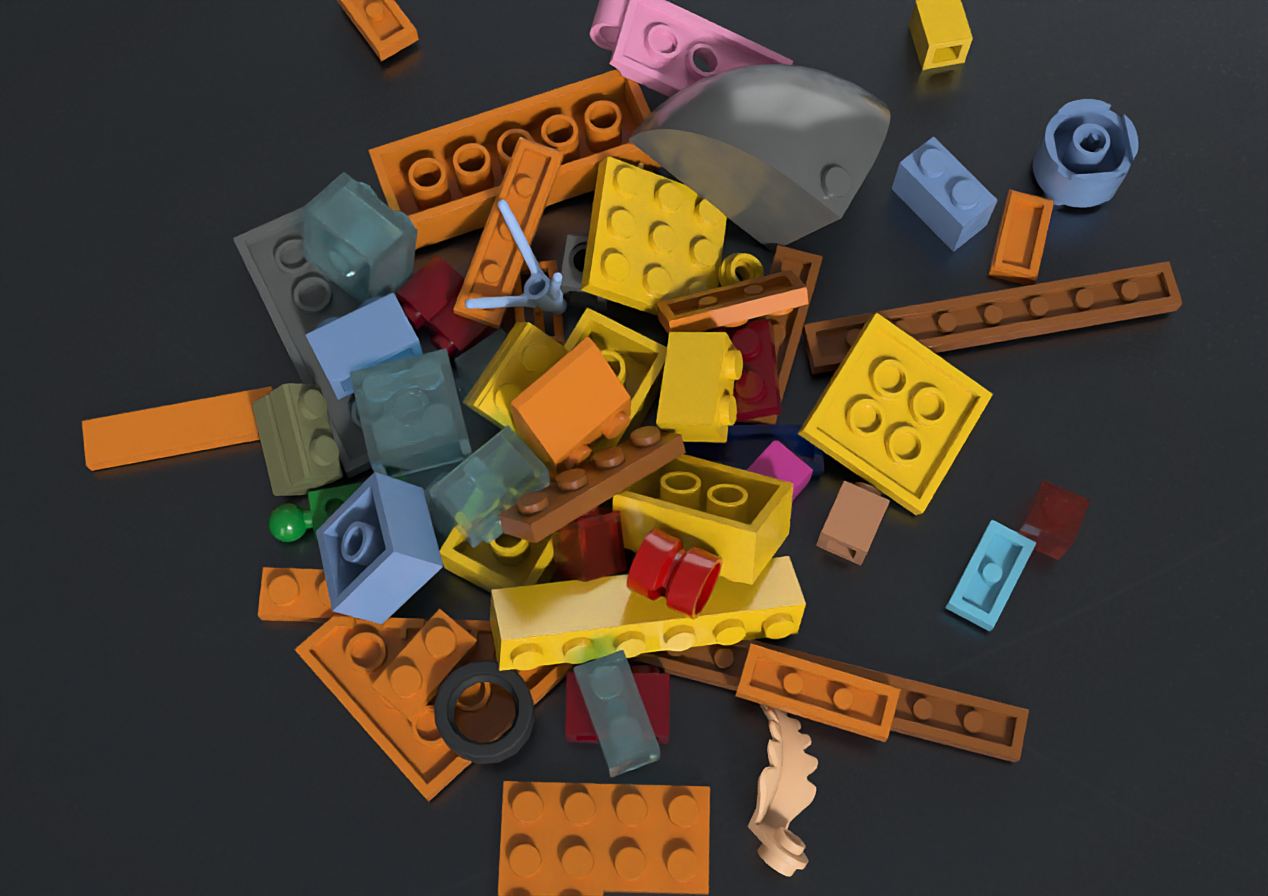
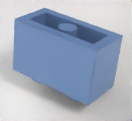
M934 136L899 163L892 190L953 252L987 226L998 201Z
M394 293L384 297H372L364 301L357 310L341 318H328L320 322L313 331L305 334L338 400L424 358L419 339Z

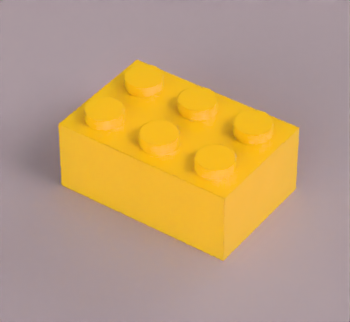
M682 454L613 496L612 545L630 549L637 553L648 533L653 528H658L682 539L683 549L685 550L698 546L722 557L723 563L720 576L733 582H744L752 585L789 535L794 483Z

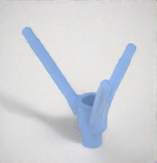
M504 199L498 201V207L530 269L531 277L527 280L524 286V293L521 296L467 299L465 301L466 308L482 309L523 306L539 307L542 311L551 312L554 315L562 314L567 308V302L563 298V293L560 289L563 278L562 274L559 272L554 273L551 280L544 274L507 201Z

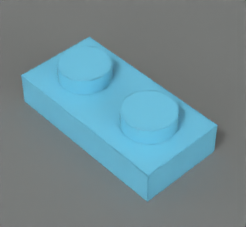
M991 520L945 608L991 631L1036 542Z

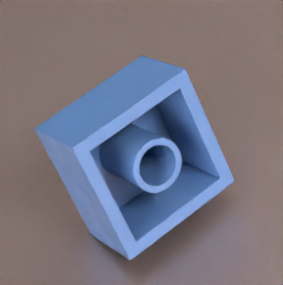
M374 472L316 531L333 612L383 624L443 567L423 488Z

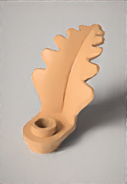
M760 704L769 720V729L773 740H769L767 745L770 766L765 767L758 778L757 805L748 828L762 842L757 850L759 856L779 873L791 877L796 869H804L809 861L803 852L806 845L797 835L788 830V825L815 797L816 786L807 780V776L817 768L818 760L803 751L811 745V738L808 734L798 732L801 724L797 719L787 717L788 714L785 711Z

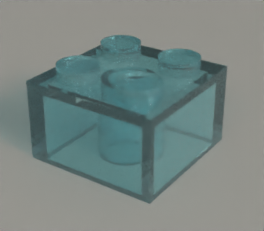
M343 172L304 206V258L362 304L372 297H384L391 293L396 294V291L412 277L418 230L404 213L393 211L379 200L370 186L364 182L355 181Z
M447 349L350 372L369 461L374 472L394 478L474 458Z

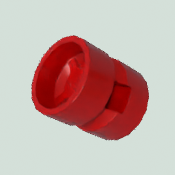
M653 528L635 555L627 578V588L652 601L658 600L663 596L666 599L667 608L694 620L703 611L716 586L723 560L722 557L698 546L685 550L683 549L682 539L661 529Z

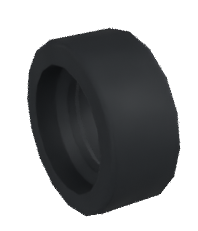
M491 660L469 662L454 670L440 685L434 702L435 724L443 741L462 759L478 764L498 763L516 754L529 739L535 722L534 701L523 678L513 669L499 671L498 662ZM491 682L501 685L510 693L515 703L516 715L512 727L503 737L493 742L479 743L468 739L459 731L455 722L454 709L458 698L467 688L476 683Z

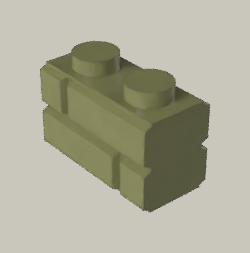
M283 384L269 392L270 395H265L252 403L273 495H308V492L320 490L325 485L331 484L343 477L339 461V449L334 441L327 413V401L319 384Z

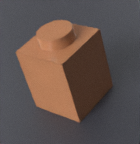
M844 481L816 546L861 566L890 500L881 497V492L869 484L862 482L851 484Z

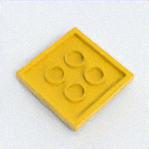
M607 156L599 163L580 290L658 316L656 303L718 288V269L722 261L727 217L688 186Z
M876 312L865 323L797 434L907 510L918 515L926 509L993 394Z

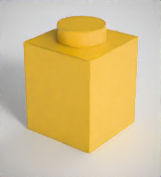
M916 0L909 28L921 69L926 70L965 63L973 37L961 0Z

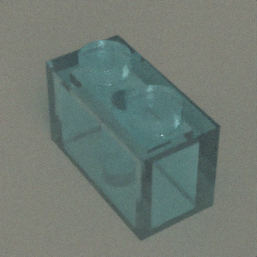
M507 425L432 486L429 491L435 506L466 541L475 548L483 540L486 543L492 542L503 533L499 519L500 513L516 505L517 499L522 495L540 491L550 485L548 468Z
M624 650L574 667L575 679L610 777L660 760V747Z

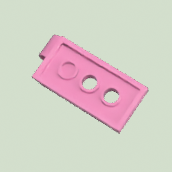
M599 0L590 29V37L593 42L605 50L612 51L609 64L617 68L622 76L668 97L705 77L725 70L760 64H793V60L666 0ZM696 56L705 60L710 72L699 70L693 62V57Z

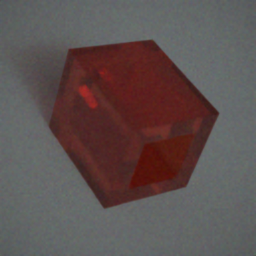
M1043 480L1030 498L1016 532L1036 542L1035 550L1059 560L1073 545L1091 500Z
M598 505L551 534L557 576L587 582L627 570L620 510L602 508Z

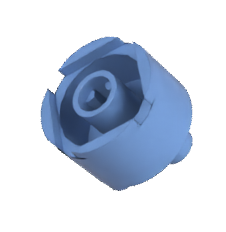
M1095 99L1072 101L1060 108L1058 113L1048 122L1033 156V172L1037 183L1044 191L1045 198L1054 200V205L1064 204L1082 208L1096 206L1109 201L1129 171L1138 152V135L1131 120L1125 114L1121 118L1115 112L1109 110L1110 104Z

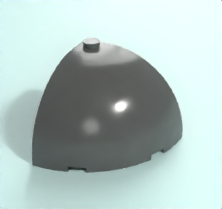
M786 64L750 65L725 70L705 77L678 91L649 114L628 140L773 252L777 250L778 245L785 246L842 218L880 152L889 128L890 109L884 102L865 89L824 71Z

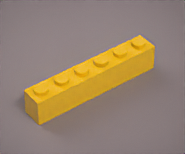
M784 556L771 558L752 585L744 582H733L719 575L706 606L694 620L667 608L666 599L663 596L658 600L652 601L627 588L628 574L492 589L490 625L499 671L510 669L531 670L543 665L567 662L581 664L591 659L620 656L630 658L648 652L664 650L684 651L690 647L713 644L733 645L740 641L761 638L781 639L788 635L798 634L806 602L790 557Z

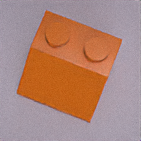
M588 336L510 402L518 438L555 477L564 471L577 469L586 464L593 455L591 449L605 437L608 440L617 437L629 424V416L631 415L630 395L596 344Z

